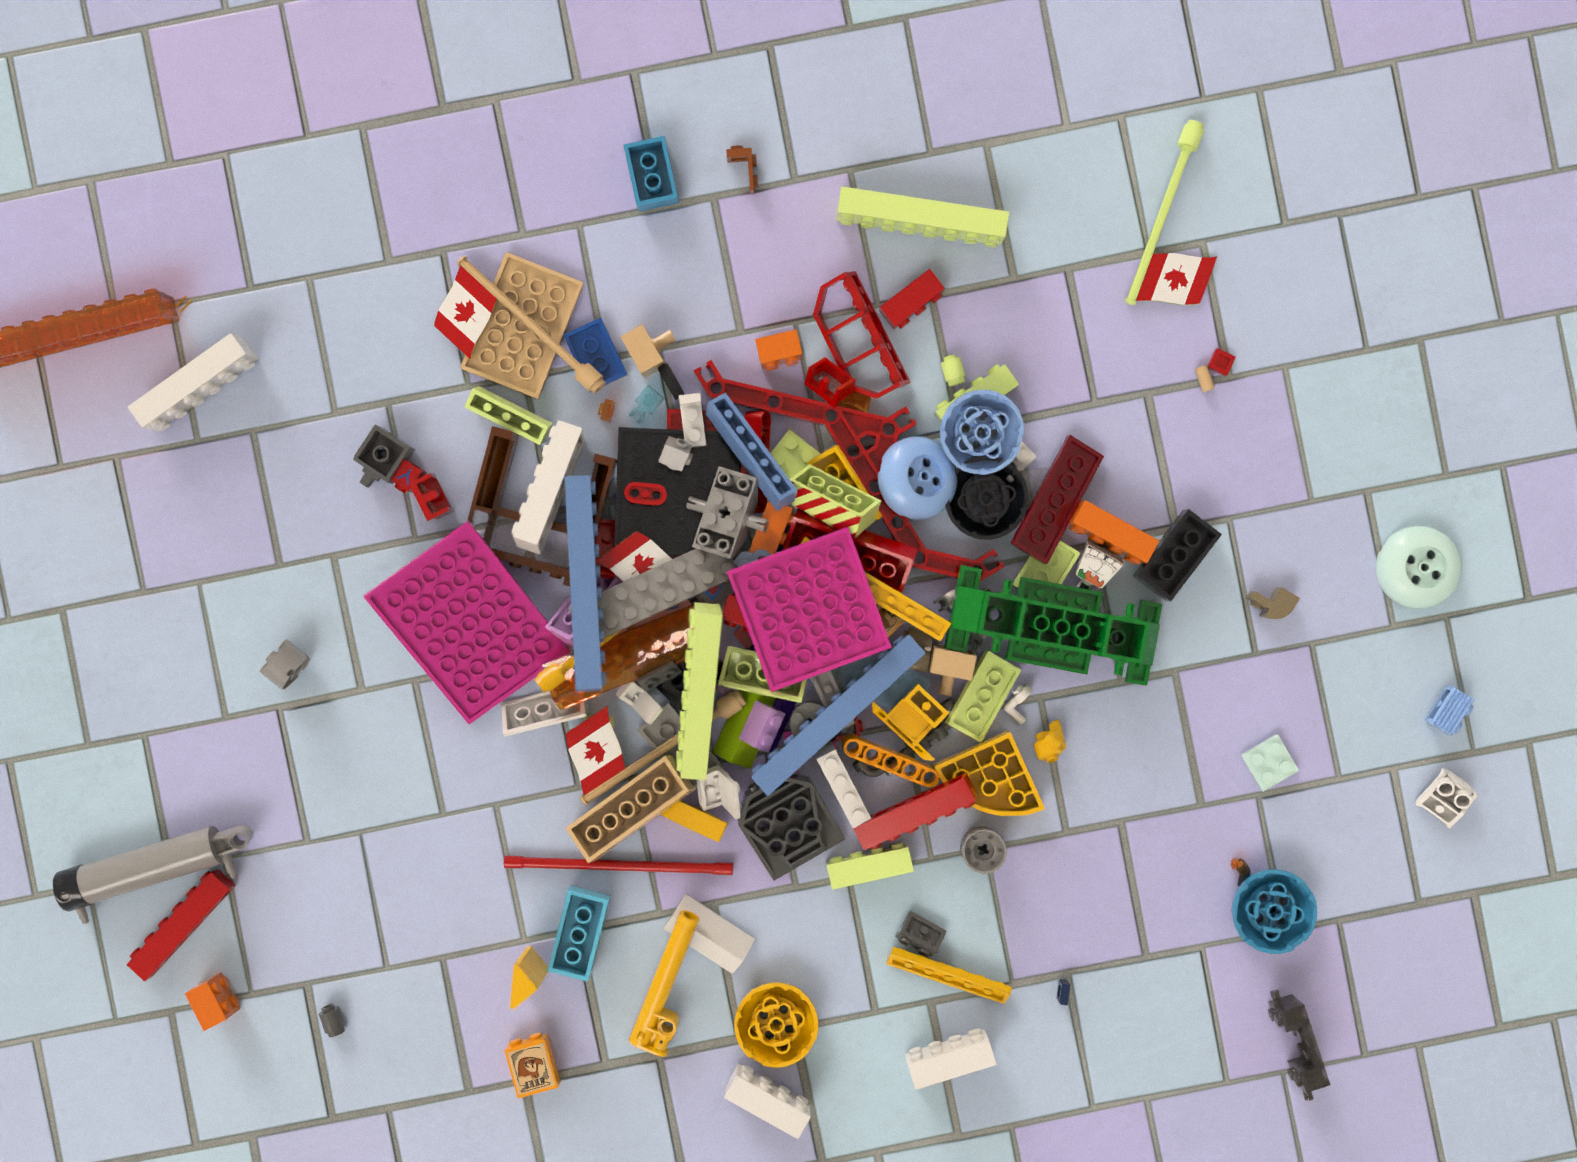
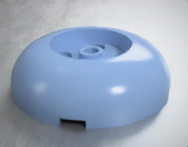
M974 390L958 397L947 408L940 426L941 445L948 459L961 470L979 475L997 472L1013 461L1021 448L1020 444L1024 435V423L1019 409L1008 397L992 390ZM982 412H985L987 417L981 421L979 416H981ZM967 423L969 430L962 432V426ZM981 427V433L977 434L978 428ZM993 429L997 431L995 438L990 437L991 430ZM974 441H978L980 444L976 450L972 446ZM978 456H987L989 458L999 457L1003 459L999 463H997V461H978L967 464L964 463L965 461Z
M913 436L901 439L887 449L881 459L880 472H878L879 489L887 505L898 515L912 520L929 519L945 510L946 503L949 500L950 504L955 495L957 475H955L956 466L948 459L942 445L930 438ZM909 468H910V469L912 470V472H910V474H909V476H908V470H909ZM932 479L936 480V486L933 485ZM917 487L922 489L921 495L916 493Z

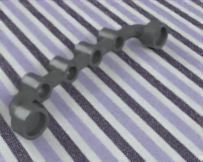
M950 697L941 702L940 705L950 714L955 701ZM945 722L939 724L926 734L919 744L927 751L932 747L930 742L935 738L938 741L945 739L949 735L947 730L952 726ZM910 746L899 751L902 754L915 758L913 756L915 751ZM895 757L887 759L885 764L890 765L894 763ZM859 760L852 764L856 772L861 771L868 777H878L884 773L887 776L892 775V773L880 768L870 769L868 767L869 764Z

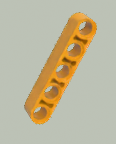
M847 734L842 739V748L849 757L925 787H934L939 782V774L930 764L854 734ZM849 742H857V746L854 749H847ZM875 749L876 754L873 757H867L866 753L868 750ZM888 757H895L894 763L890 765L885 764V761ZM907 765H914V769L911 772L904 771ZM927 772H933V776L930 779H924V775Z

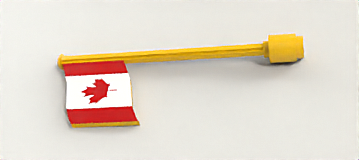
M634 532L595 562L610 569L624 582L672 560V558L651 539L639 532ZM621 631L604 638V642H600V647ZM574 656L563 664L559 663L557 666L555 663H552L537 674L538 677L534 680L544 693L548 690L552 691L566 680L564 676L567 674V671L574 667Z

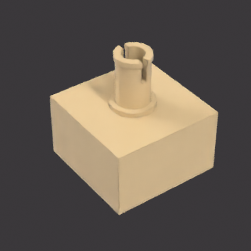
M643 324L620 336L644 378L658 371L659 366L665 364L659 354L660 349L676 341L670 329L654 339L650 338Z
M932 643L928 669L930 673L943 675L939 694L952 696L955 678L972 681L977 655L971 650L962 652L944 648L945 645Z

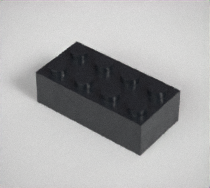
M1190 509L1182 510L1159 540L1148 563H1142L1133 574V577L1163 600L1172 601L1222 534Z

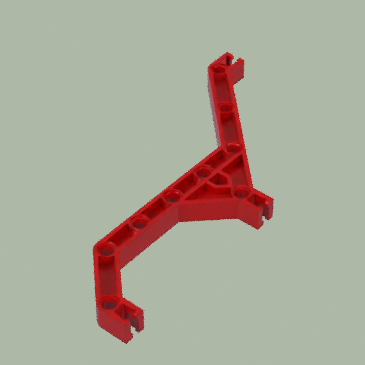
M712 360L708 361L705 366L707 369L711 368L715 375V378L709 382H706L701 376V367L694 370L695 375L711 399L726 393L734 405L759 411H768L772 414L825 426L835 444L842 450L868 494L881 500L879 511L882 515L881 519L894 540L917 548V552H921L924 555V561L921 564L913 562L912 567L958 578L960 565L968 567L979 566L982 569L980 581L1005 567L998 560L995 562L997 566L986 570L982 562L989 556H994V558L998 556L994 549L989 550L975 560L926 549L908 518L895 513L887 505L880 491L874 493L870 490L869 484L873 481L878 482V472H880L881 459L884 453L892 444L897 442L898 436L917 424L914 419L908 420L910 424L902 428L898 427L895 419L903 413L904 415L910 413L906 406L889 417H883L846 407H833L829 403L724 379ZM713 384H720L722 391L718 394L712 393L711 387ZM772 397H776L780 401V404L775 408L768 405V400ZM828 411H834L837 414V419L835 421H828L825 414ZM886 424L892 425L894 433L891 435L885 434L883 426ZM866 436L875 438L874 446L868 450H865L860 442ZM850 446L858 448L859 454L856 457L848 455L847 449ZM893 517H900L902 519V526L900 528L892 526L891 520Z

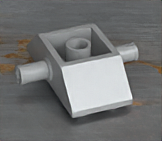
M718 467L707 501L691 496L688 501L695 503V505L687 502V509L703 513L692 547L732 559L745 543L749 528L766 532L767 527L760 524L769 525L768 519L754 516L758 503L757 477L723 467Z

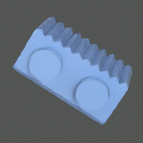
M1446 686L1425 721L1443 733L1453 736L1454 733H1458L1462 728L1461 721L1472 712L1474 708L1472 704L1475 700L1455 687Z

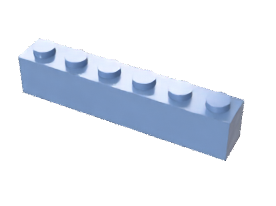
M724 393L709 401L706 410L707 417L750 476L757 477L759 488L775 510L779 511L794 502L797 489L728 395Z

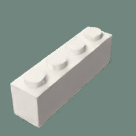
M832 741L828 742L814 755L852 828H855L871 820V817Z

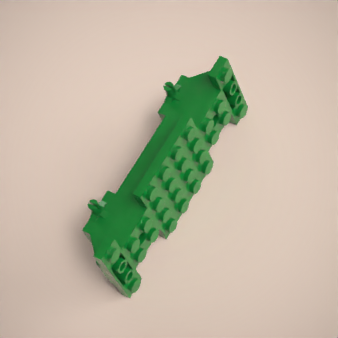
M960 565L949 620L951 625L947 631L944 648L967 652L970 632L993 638L991 649L993 652L1000 653L1002 640H1008L1006 660L1086 675L1088 674L1091 655H1097L1116 661L1114 670L1116 675L1123 676L1124 664L1128 663L1125 682L1147 686L1160 628L1161 603L1140 600L1137 618L1134 617L1136 604L1127 603L1125 615L1099 613L1103 592L1026 577H1020L1017 596L1011 594L1013 581L1004 579L1002 592L978 590L982 569ZM993 609H997L999 612L996 620H992L990 616ZM1117 632L1119 638L1117 642L1114 643L1112 641V635L1113 633Z

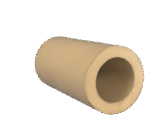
M1207 365L1196 368L1195 372L1202 392L1215 389Z

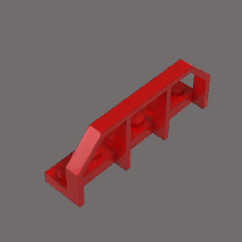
M844 272L820 286L813 316L838 367L851 376L848 370L849 367L879 351L881 363L887 367L890 373L889 378L893 385L879 393L856 384L853 391L878 399L897 388L910 384L911 382L857 272ZM844 280V288L847 292H850L853 298V306L859 313L828 329L821 315L827 290ZM862 317V324L869 331L874 348L845 363L831 334Z

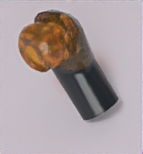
M1233 858L1231 868L1237 869L1239 873L1237 886H1240L1250 876L1251 871L1245 860Z

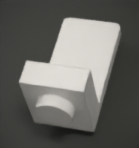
M630 678L615 693L621 700L632 706L650 725L663 711V708L657 701Z

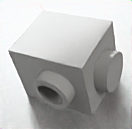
M669 436L658 462L667 465L672 470L682 471L684 465L689 466L693 454L690 453L692 445L683 439Z

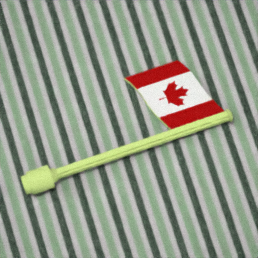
M1188 120L1181 132L1177 143L1181 152L1129 294L1125 298V302L1128 305H1135L1136 301H1160L1178 305L1201 303L1217 256L1195 257L1177 253L1153 254L1189 154L1192 151H1197L1201 142L1204 125L1198 121Z

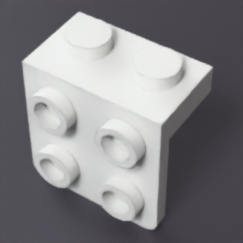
M719 765L708 768L706 780H697L700 809L704 812L722 805L735 819H739L741 817L740 811L742 810L738 795L740 793L739 784Z

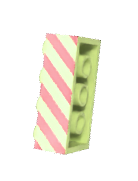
M810 464L790 478V481L797 489L795 500L791 505L805 511L812 517L826 522L827 525L839 530L848 527L851 536L856 538L875 522L881 500Z

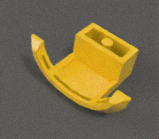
M916 683L888 714L874 701L872 702V712L923 760H935L919 742L933 727L936 728L949 712L928 692Z

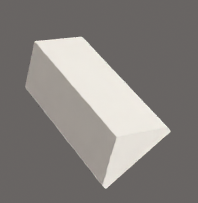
M575 684L501 703L504 737L585 717L590 714L585 692H576Z
M685 894L663 929L670 934L672 933L680 911L687 910L695 913L700 920L689 946L733 974L744 961L755 938L688 894Z

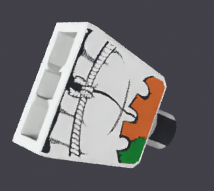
M1087 540L1075 570L1076 575L1081 578L1076 587L1089 590L1094 585L1102 589L1122 567L1123 558Z

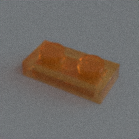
M831 385L830 389L835 392L836 388ZM853 391L852 394L842 399L837 406L868 413L871 397Z

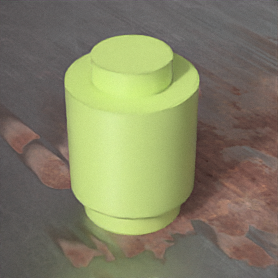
M955 354L944 357V362L940 364L945 381L948 382L949 387L964 383L966 375L961 357L956 358Z

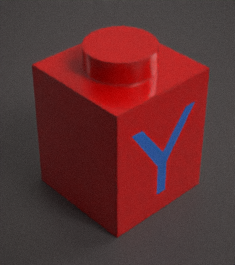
M404 460L391 481L396 483L395 488L399 491L413 493L409 483L424 476L427 472L411 461Z

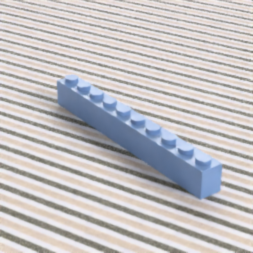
M590 475L564 476L576 692L602 691V685H606V672H601V664L605 663L604 650L600 651V642H604L603 629H599L598 621H603L602 608H598L597 599H601V586L596 587V578H600V565H595V557H599V546L594 544V536H598L597 523H593V515H597L596 502L592 503L591 496L596 494L595 482H591Z
M901 635L893 643L895 647L890 652L886 649L877 657L880 660L874 666L870 663L862 671L864 675L859 680L855 677L846 685L847 691L843 694L839 691L831 699L833 703L828 708L823 706L815 713L816 719L812 722L807 720L799 727L801 732L796 737L793 734L783 742L785 747L780 751L776 748L767 756L769 761L765 765L760 763L751 771L754 774L751 778L767 796L774 792L926 654L910 635L906 637Z

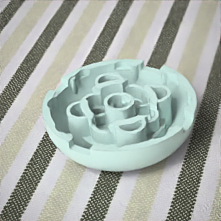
M1411 526L1395 532L1386 540L1381 552L1377 556L1376 574L1382 590L1390 599L1407 608L1425 609L1442 603L1455 591L1462 574V562L1457 547L1447 535L1431 527ZM1429 550L1432 551L1431 559L1427 558ZM1409 555L1414 558L1410 564L1407 563ZM1433 571L1438 575L1436 580L1432 578ZM1413 576H1417L1419 578V582L1417 584H1413L1411 582Z

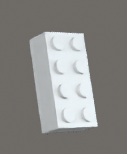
M973 1029L967 1035H954L949 1037L947 1041H934L928 1047H915L910 1049L908 1053H905L915 1090L997 1065L985 1030Z
M737 1064L726 1084L725 1099L799 1139L811 1117L810 1104L805 1097L793 1095L787 1087L775 1085L766 1075L759 1076L754 1073L750 1066L745 1064L743 1066Z

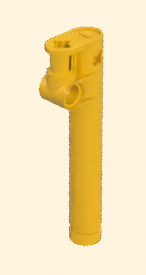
M682 910L679 913L629 1037V1042L633 1046L660 1057L667 1056V1046L669 1041L673 1039L680 1021L676 1012L664 1008L700 920L695 913L687 910ZM665 1022H670L673 1026H668Z

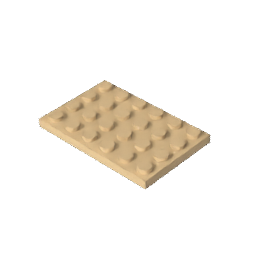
M505 252L493 284L561 345L563 335L574 312L584 282ZM497 300L491 319L476 343L472 359L465 355L460 369L539 400L557 353Z

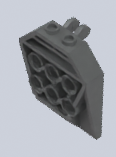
M793 773L769 796L755 782L748 786V790L744 793L741 804L742 810L740 811L741 817L737 819L738 825L774 881L846 840L810 777ZM799 799L805 801L802 806L794 805V803ZM779 810L787 811L783 817H779L776 814ZM766 820L769 822L766 827L758 826L760 821ZM809 821H817V824L815 826H807V823ZM791 831L799 832L796 837L789 836ZM775 841L781 842L777 848H773L770 845Z

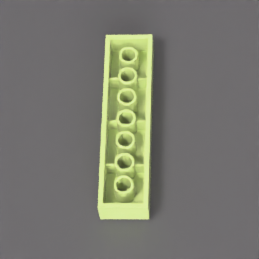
M841 186L836 221H840V224L847 226L856 223L861 224V227L872 229L875 226L882 227L881 230L893 232L895 229L902 230V233L907 235L922 233L923 237L927 238L941 236L947 241L961 239L967 244L981 242L985 243L984 245L987 247H997V245H1001L1006 237L1009 212Z
M694 602V609L689 610V622L692 630L688 629L687 642L690 650H686L685 663L688 671L684 670L683 674L684 690L686 691H682L681 695L682 710L684 711H680L679 716L681 731H678L676 771H680L681 779L706 780L722 612L720 604Z

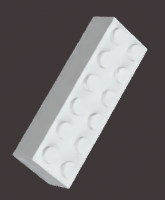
M230 333L128 406V409L142 428L164 431L170 427V422L184 417L187 414V410L191 407L201 405L205 397L219 392L221 386L226 382L230 383L236 380L240 372L254 367V362L259 360V358L244 338Z
M560 420L550 430V443L543 448L542 457L544 458L542 463L536 466L534 484L530 483L528 487L527 502L522 503L519 515H521L520 520L514 523L511 532L517 547L539 555L542 554L565 494L564 476H572L585 442L582 428Z

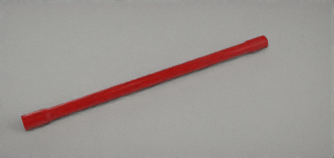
M504 856L503 863L504 868L515 869L548 868L733 875V863L725 862L691 863L596 860L588 863L586 859Z

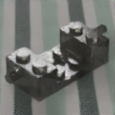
M1272 990L1270 993L1273 1000L1268 1001L1270 1006L1268 1014L1271 1021H1275L1277 1026L1286 1032L1292 1031L1293 1035L1297 1036L1299 1042L1296 1046L1301 1056L1287 1061L1289 1068H1287L1291 1081H1295L1297 1087L1302 1089L1305 1101L1313 1100L1314 1097L1311 1091L1330 1086V1082L1305 1005L1292 994L1281 997L1279 990Z

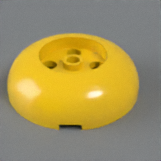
M783 982L765 983L751 990L739 1004L734 1022L735 1035L740 1048L750 1059L752 1058L767 1067H786L804 1058L813 1046L818 1034L817 1012L810 998L799 988ZM785 1005L788 1007V1011L782 1013L779 1007ZM761 1011L767 1012L768 1016L762 1019L759 1013ZM778 1019L780 1023L774 1024L773 1020ZM792 1025L794 1030L788 1033L785 1031V1027ZM770 1031L774 1033V1036L770 1039L765 1036V1033Z

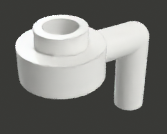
M1027 683L1024 685L1019 684L1012 692L1014 694L1012 699L1004 706V710L1020 725L1025 722L1026 718L1015 707L1022 703L1032 692L1033 689Z

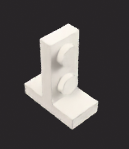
M700 393L679 395L684 440L692 445V447L706 446Z

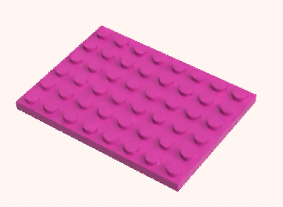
M469 520L364 594V599L468 724H471L538 676L537 674L549 665L556 663L570 653L569 647L545 628L548 623L547 619Z

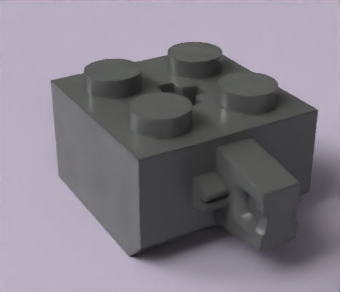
M374 425L354 455L353 460L364 467L362 471L365 474L359 483L367 488H370L375 480L379 482L380 479L393 484L394 482L391 479L403 461H409L416 449L381 426ZM382 451L386 452V458H383Z

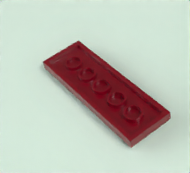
M1067 435L1010 544L1042 564H1048L1104 456L1072 435Z

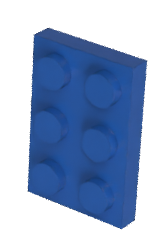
M601 317L563 335L572 356L580 364H591L604 376L603 379L606 381L604 386L628 375Z

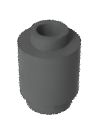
M329 1004L321 1008L322 1011L318 1015L324 1032L329 1037L342 1034L345 1031V1022L339 1006Z

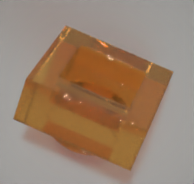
M605 399V402L600 404L598 415H601L600 419L602 421L611 422L615 407L613 400Z

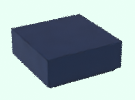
M1065 979L1059 980L1056 999L1060 1005L1068 1006L1071 985Z

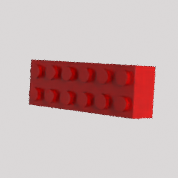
M798 508L793 517L783 550L801 544L805 536L813 540L839 529L827 525L826 522L812 517ZM866 530L856 538L852 537L863 570L902 593L918 549Z

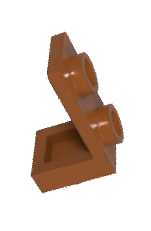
M740 145L731 146V149H726L727 162L748 161L750 194H754V188H758V176L753 175V167H757L756 154H752L751 148H743Z

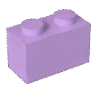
M755 701L739 739L754 748L769 752L785 713L770 705Z

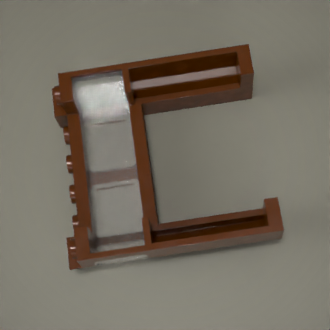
M492 426L467 521L469 520L500 561L510 562L509 566L521 569L522 565L530 567L529 571L541 574L542 571L550 572L549 576L557 579L565 577L563 585L570 586L567 525L558 522L553 523L541 555L519 548L515 543L511 532L514 523L519 522L521 515L517 511L501 508V503L519 435L513 431ZM595 454L593 458L595 465L591 482H595L596 494L591 496L592 503L596 502L597 515H593V523H597L599 532L617 460ZM594 536V544L596 543L597 536Z

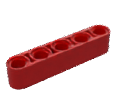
M747 411L744 415L745 420L770 452V413L768 411ZM741 463V473L750 475ZM758 486V503L754 513H764L767 506V497Z

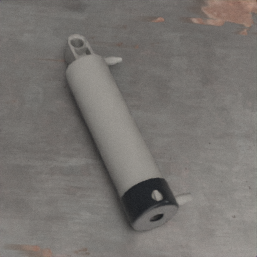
M240 825L221 832L216 827L210 826L92 863L68 868L57 872L53 877V893L58 905L64 911L76 910L79 919H81L83 924L89 922L85 907L92 905V903L223 863L230 878L234 879L237 877L231 853L244 849L252 839L253 831L246 825ZM237 834L244 836L245 840L238 839Z

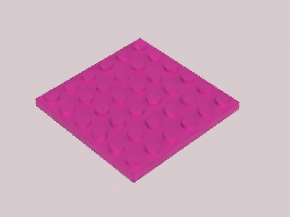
M848 527L727 571L771 692L892 648Z

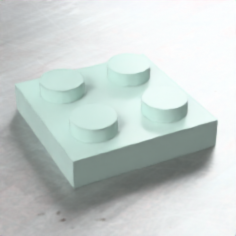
M1277 734L1240 755L1258 787L1263 792L1299 771Z

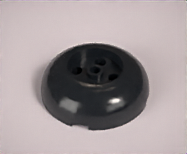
M978 456L969 459L964 463L967 464L978 461H997V463H999L1003 459L999 457L989 458L987 456ZM1009 463L1003 469L985 475L965 472L958 467L955 469V475H957L956 492L950 504L948 500L945 508L950 520L961 532L972 538L991 540L1009 534L1019 525L1028 508L1029 493L1026 481L1016 467ZM1009 475L1014 479L1011 483L1006 479ZM991 482H996L998 485L995 491L989 488ZM970 486L977 488L976 494L972 495L969 493L968 489ZM983 495L988 496L987 502L981 500ZM995 502L1001 504L1002 508L1000 511L993 509ZM975 506H979L981 508V513L979 515H975L972 512V509Z

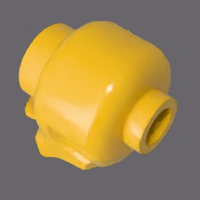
M1059 719L1049 724L1050 730L1040 732L1035 736L1037 741L1034 744V750L1039 760L1047 761V763L1055 762L1059 759L1058 756L1062 754L1063 750L1066 749V741Z

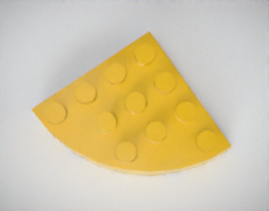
M1008 730L932 764L943 783L967 772L978 793L977 800L971 807L979 811L997 816H1022L1045 810L1014 738Z

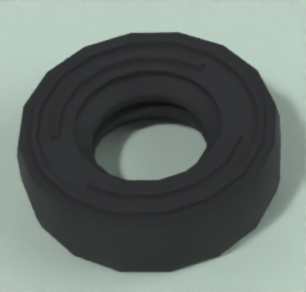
M665 363L659 366L658 371L674 399H679V395H685L669 365Z

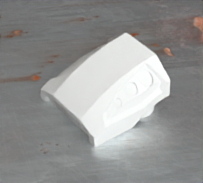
M1442 768L1438 777L1418 797L1415 803L1417 806H1421L1435 815L1450 829L1465 814L1478 796L1476 791L1467 782L1450 770Z

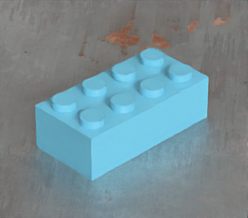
M573 885L570 886L564 903L548 972L589 981L612 895Z

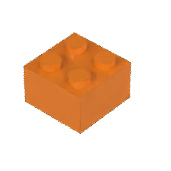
M797 329L755 339L761 368H766V371L776 370L781 364H786L787 366L797 365L799 360H802Z
M222 972L197 984L184 993L203 1031L227 1020L240 1009L239 1000L236 995L232 994L229 988V980L223 976Z

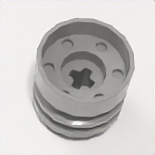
M975 827L962 838L960 846L961 856L967 866L973 871L982 874L992 873L998 870L1005 862L1007 854L1006 844L1002 837L993 829ZM986 844L987 852L979 854L980 851L977 847Z

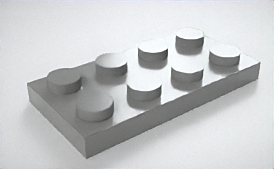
M667 703L651 725L645 722L637 731L655 749L678 734V731H681L679 724L680 714L670 703ZM678 744L670 750H668L667 752H665L664 754H662L660 757L663 758L664 756L672 755L676 760V751H678ZM709 749L707 769L717 765L722 767L723 764ZM689 779V781L696 790L697 780Z

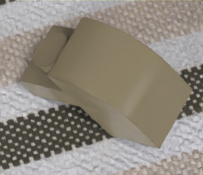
M1276 587L1269 599L1256 591H1250L1246 599L1251 601L1250 605L1258 610L1263 608L1259 616L1267 619H1281L1288 616L1300 599L1282 587Z

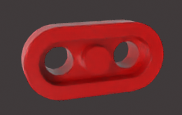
M631 482L626 486L624 492L625 498L633 504L659 506L665 502L667 492L662 485ZM632 490H638L639 495L637 497H633L631 495ZM655 491L659 492L660 498L654 499L652 493Z

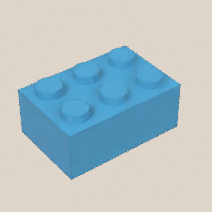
M665 136L624 144L638 211L641 212L678 204L679 198Z

